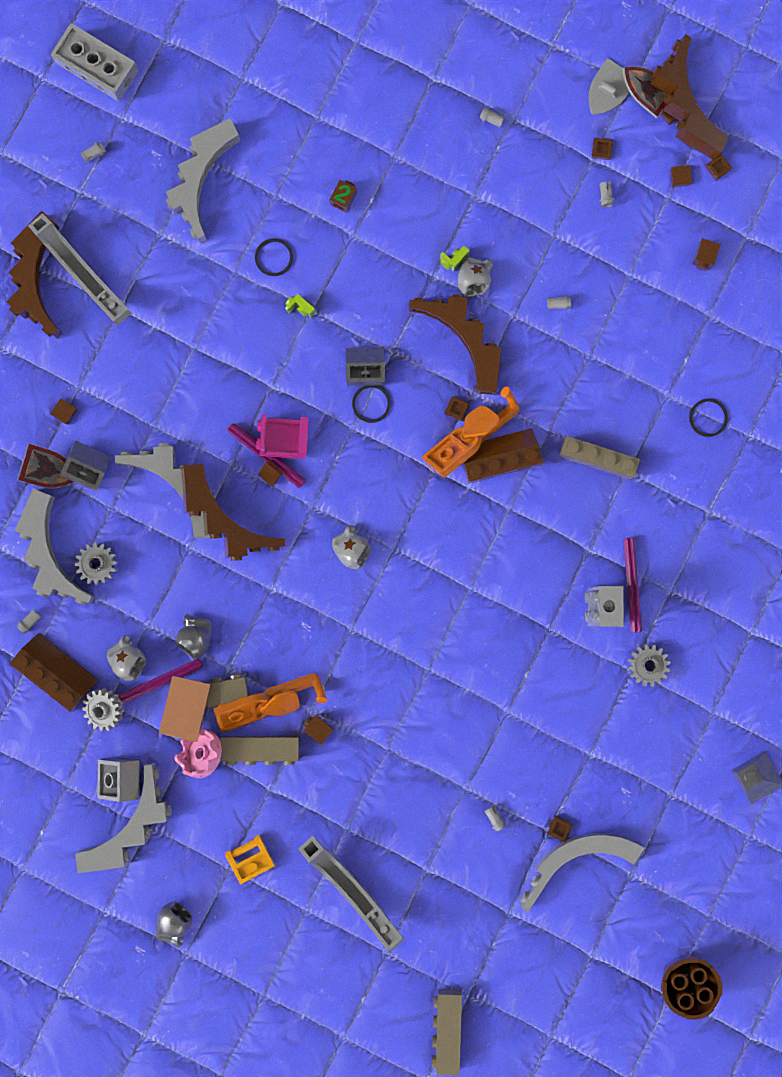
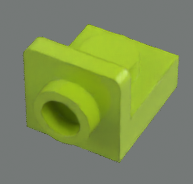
M465 246L461 249L457 248L451 255L452 259L442 252L440 254V263L445 269H451L454 272L469 256L470 250Z
M299 294L295 297L291 296L286 302L287 306L285 309L289 314L296 306H298L297 310L304 317L308 315L311 318L316 313L315 308Z

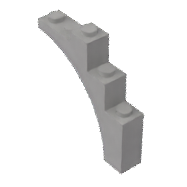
M227 119L190 138L192 145L189 147L194 157L178 165L180 172L177 174L182 184L166 191L168 198L165 200L170 210L174 208L177 214L181 212L185 223L190 222L192 228L189 231L194 240L198 238L200 244L207 241L199 214L203 183L216 160L225 151L241 141L231 119Z
M159 443V447H153V454L150 451H141L140 455H132V452H121V455H115V463L117 465L135 466L159 475L171 484L183 500L181 472L183 465L178 466V469H176L175 448L170 446V443ZM210 491L213 498L215 499L214 492ZM201 513V516L190 517L194 538H210V535L205 536L203 513Z
M33 488L15 529L16 532L20 533L19 537L31 540L23 560L28 561V566L35 569L41 567L32 589L37 590V595L45 598L48 595L55 596L56 591H58L57 594L62 597L68 598L72 596L76 598L75 602L79 604L93 603L95 596L82 590L71 581L61 569L54 555L50 542L49 521L55 497Z
M155 763L144 765L142 796L128 824L109 841L76 853L78 873L125 867L128 861H130L129 849L126 850V847L145 845L149 842L148 839H151L150 827H147V824L167 822L169 817L172 816L171 805L167 804V800L159 801V798L162 797L161 787L157 785L159 768L155 767Z

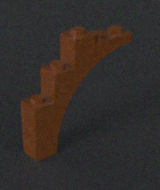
M685 34L680 40L677 39L671 48L673 50L672 54L660 66L657 65L652 72L654 77L650 84L667 94L664 99L666 104L663 111L679 120L676 127L678 131L675 137L713 160L722 153L728 136L717 129L706 118L691 92L686 62L692 38Z
M41 211L29 223L31 224L36 218H38L43 213L57 230L60 229L59 226L43 211ZM27 225L10 243L15 247L13 252L21 260L8 272L13 277L11 281L19 289L7 300V303L11 306L9 310L16 317L21 315L24 319L28 317L35 324L39 322L43 326L41 330L49 337L53 335L58 339L62 332L55 326L46 312L40 293V266L47 248Z
M453 294L448 296L447 304L442 300H433V302H427L423 298L410 300L409 312L424 314L438 320L462 341L474 365L476 394L496 395L501 347H497V344L494 343L482 345L484 323L480 322L479 319L465 321L468 298H464L460 294Z
M203 464L183 465L181 467L184 513H189V517L201 516V513H203L205 536L210 535V539H219L224 535L225 558L231 557V561H241L242 557L248 556L247 549H249V552H261V548H268V551H280V547L285 546V538H270L258 535L232 521L220 509L213 498L206 481Z

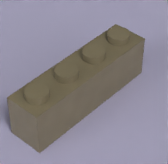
M569 436L563 439L558 457L629 480L635 477L640 461L638 458Z
M241 674L231 675L229 680L222 681V677L210 679L211 683H207L211 684L206 708L230 703L240 697L250 696L247 678L241 677Z
M223 736L220 738L222 747L220 762L225 761V765H237V761H245V765H256V761H264V765H275L276 761H283L284 765H294L295 761L300 759V736Z
M438 989V996H434V1008H437V1016L433 1015V1028L437 1029L436 1035H433L432 1048H436V1055H432V1068H435L436 1075L460 1076L461 990Z

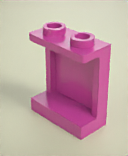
M262 414V420H258L257 431H261V437L257 438L256 449L260 450L259 456L305 459L307 454L309 417L291 420L267 418L266 414Z

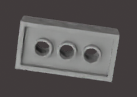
M70 23L51 53L56 64L118 102L139 72L135 61Z
M623 586L588 588V592H585V603H588V611H585V622H588V626L624 627Z

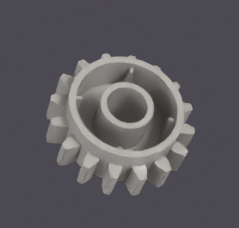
M94 543L93 547L87 544V550L80 549L82 555H76L79 562L74 565L80 568L76 573L83 574L80 578L81 580L88 578V584H91L93 580L95 585H99L100 580L103 583H107L106 578L112 579L113 576L111 574L117 572L114 568L115 565H118V562L114 561L117 555L111 554L112 548L105 549V544H101L100 548L98 543ZM95 559H99L101 562L98 569L93 567Z
M645 644L643 649L640 647L636 648L637 653H630L633 658L628 659L631 666L627 667V669L632 670L630 677H636V683L642 681V686H646L649 682V685L654 687L655 681L661 684L660 678L667 679L664 673L670 672L666 665L671 664V662L665 661L668 654H661L662 648L656 650V645H651L649 649L648 645ZM648 660L653 663V667L649 671L645 668V662Z
M106 688L96 689L86 695L87 699L83 700L86 706L82 710L87 713L84 715V718H89L88 725L93 723V729L99 727L100 731H109L120 724L119 721L123 719L122 713L124 709L122 707L123 702L120 701L118 695H115L112 690L107 691Z

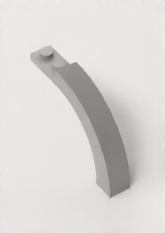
M43 213L28 225L67 272L117 326L132 314L85 263Z
M586 833L565 840V842L554 846L537 863L535 869L540 874H536L530 883L532 885L528 892L525 891L519 900L521 901L520 906L529 912L552 875L573 858L590 853H606L621 857L634 865L643 852L644 847L631 839L611 833Z
M311 836L298 848L306 860L320 871L347 899L388 952L391 953L405 940L370 893L316 837Z

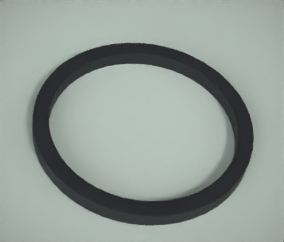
M277 238L263 241L255 252V262L258 269L268 276L284 274L289 270L293 261V254L289 245ZM269 242H279L286 246L290 253V261L284 270L278 273H270L261 268L258 263V253L263 245Z
M363 386L357 390L353 397V411L364 422L375 423L381 421L390 410L389 395L380 386ZM376 388L385 394L388 405L385 413L380 418L368 420L361 417L356 411L355 400L362 390Z
M703 399L692 407L689 421L696 433L704 437H713L725 429L728 422V414L725 407L719 401ZM713 402L723 410L724 424L716 433L706 434L695 427L693 412L699 404Z

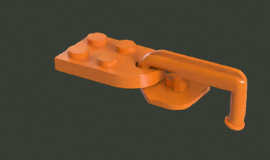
M504 387L501 390V396L505 397L509 404L504 410L496 414L486 406L475 408L465 417L463 427L452 431L421 456L424 462L445 478L475 454L482 442L519 412V404L510 388Z
M311 673L268 688L263 693L240 697L236 701L223 703L213 708L221 733L261 720L268 715L283 716L296 711L300 706L297 692L314 686L317 694L316 701L318 703L327 702L328 699L319 676Z

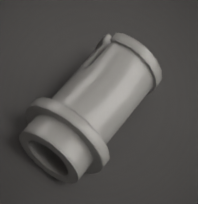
M489 107L483 108L479 117L482 119V122L485 120L500 128L505 116L489 110Z
M94 142L95 145L80 152L86 163L100 155H104L103 153L106 150L101 142Z
M607 182L599 184L601 193L599 203L604 208L613 206L615 201L612 198L611 182H608V185Z
M566 295L564 297H548L547 308L548 310L564 308L567 310V308H571V299Z
M32 609L22 621H18L17 628L24 634L30 632V628L42 617Z
M495 805L484 811L493 825L492 829H495L496 832L506 826V821L502 820Z

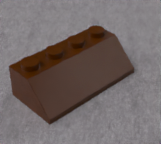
M532 428L485 440L481 443L477 452L462 464L467 483L471 484L540 466L544 462L538 441Z
M40 633L22 647L9 663L69 712L77 709L86 695L89 694L99 681Z

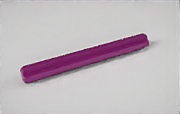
M232 423L227 431L259 456L260 450L256 449V440L238 425ZM259 456L265 462L270 460L284 471L282 475L296 487L301 488L305 484L306 480L278 457Z
M625 538L623 541L631 632L636 633L642 631L635 539Z
M200 659L191 661L119 694L118 698L123 704L170 683L172 676L184 677L203 667Z

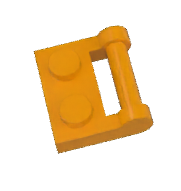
M260 834L254 836L253 840L225 852V856L240 885L275 866ZM258 846L259 852L239 863L236 862V857Z

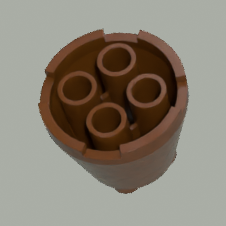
M680 957L672 960L665 966L661 981V992L665 1003L671 1011L686 1019L696 1020L704 1018L714 1011L722 996L723 986L718 972L710 963L698 957Z

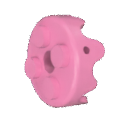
M201 729L198 742L181 740L183 751L180 754H176L174 759L182 767L183 774L195 778H205L211 775L217 768L221 758L222 747L219 737L210 730Z

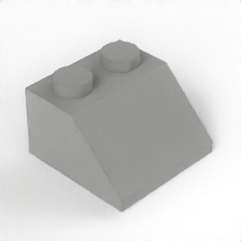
M98 760L97 799L117 802L139 800V760Z

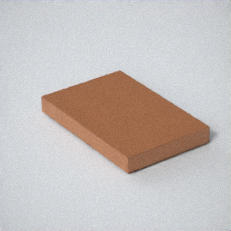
M172 676L159 734L198 742L211 684Z

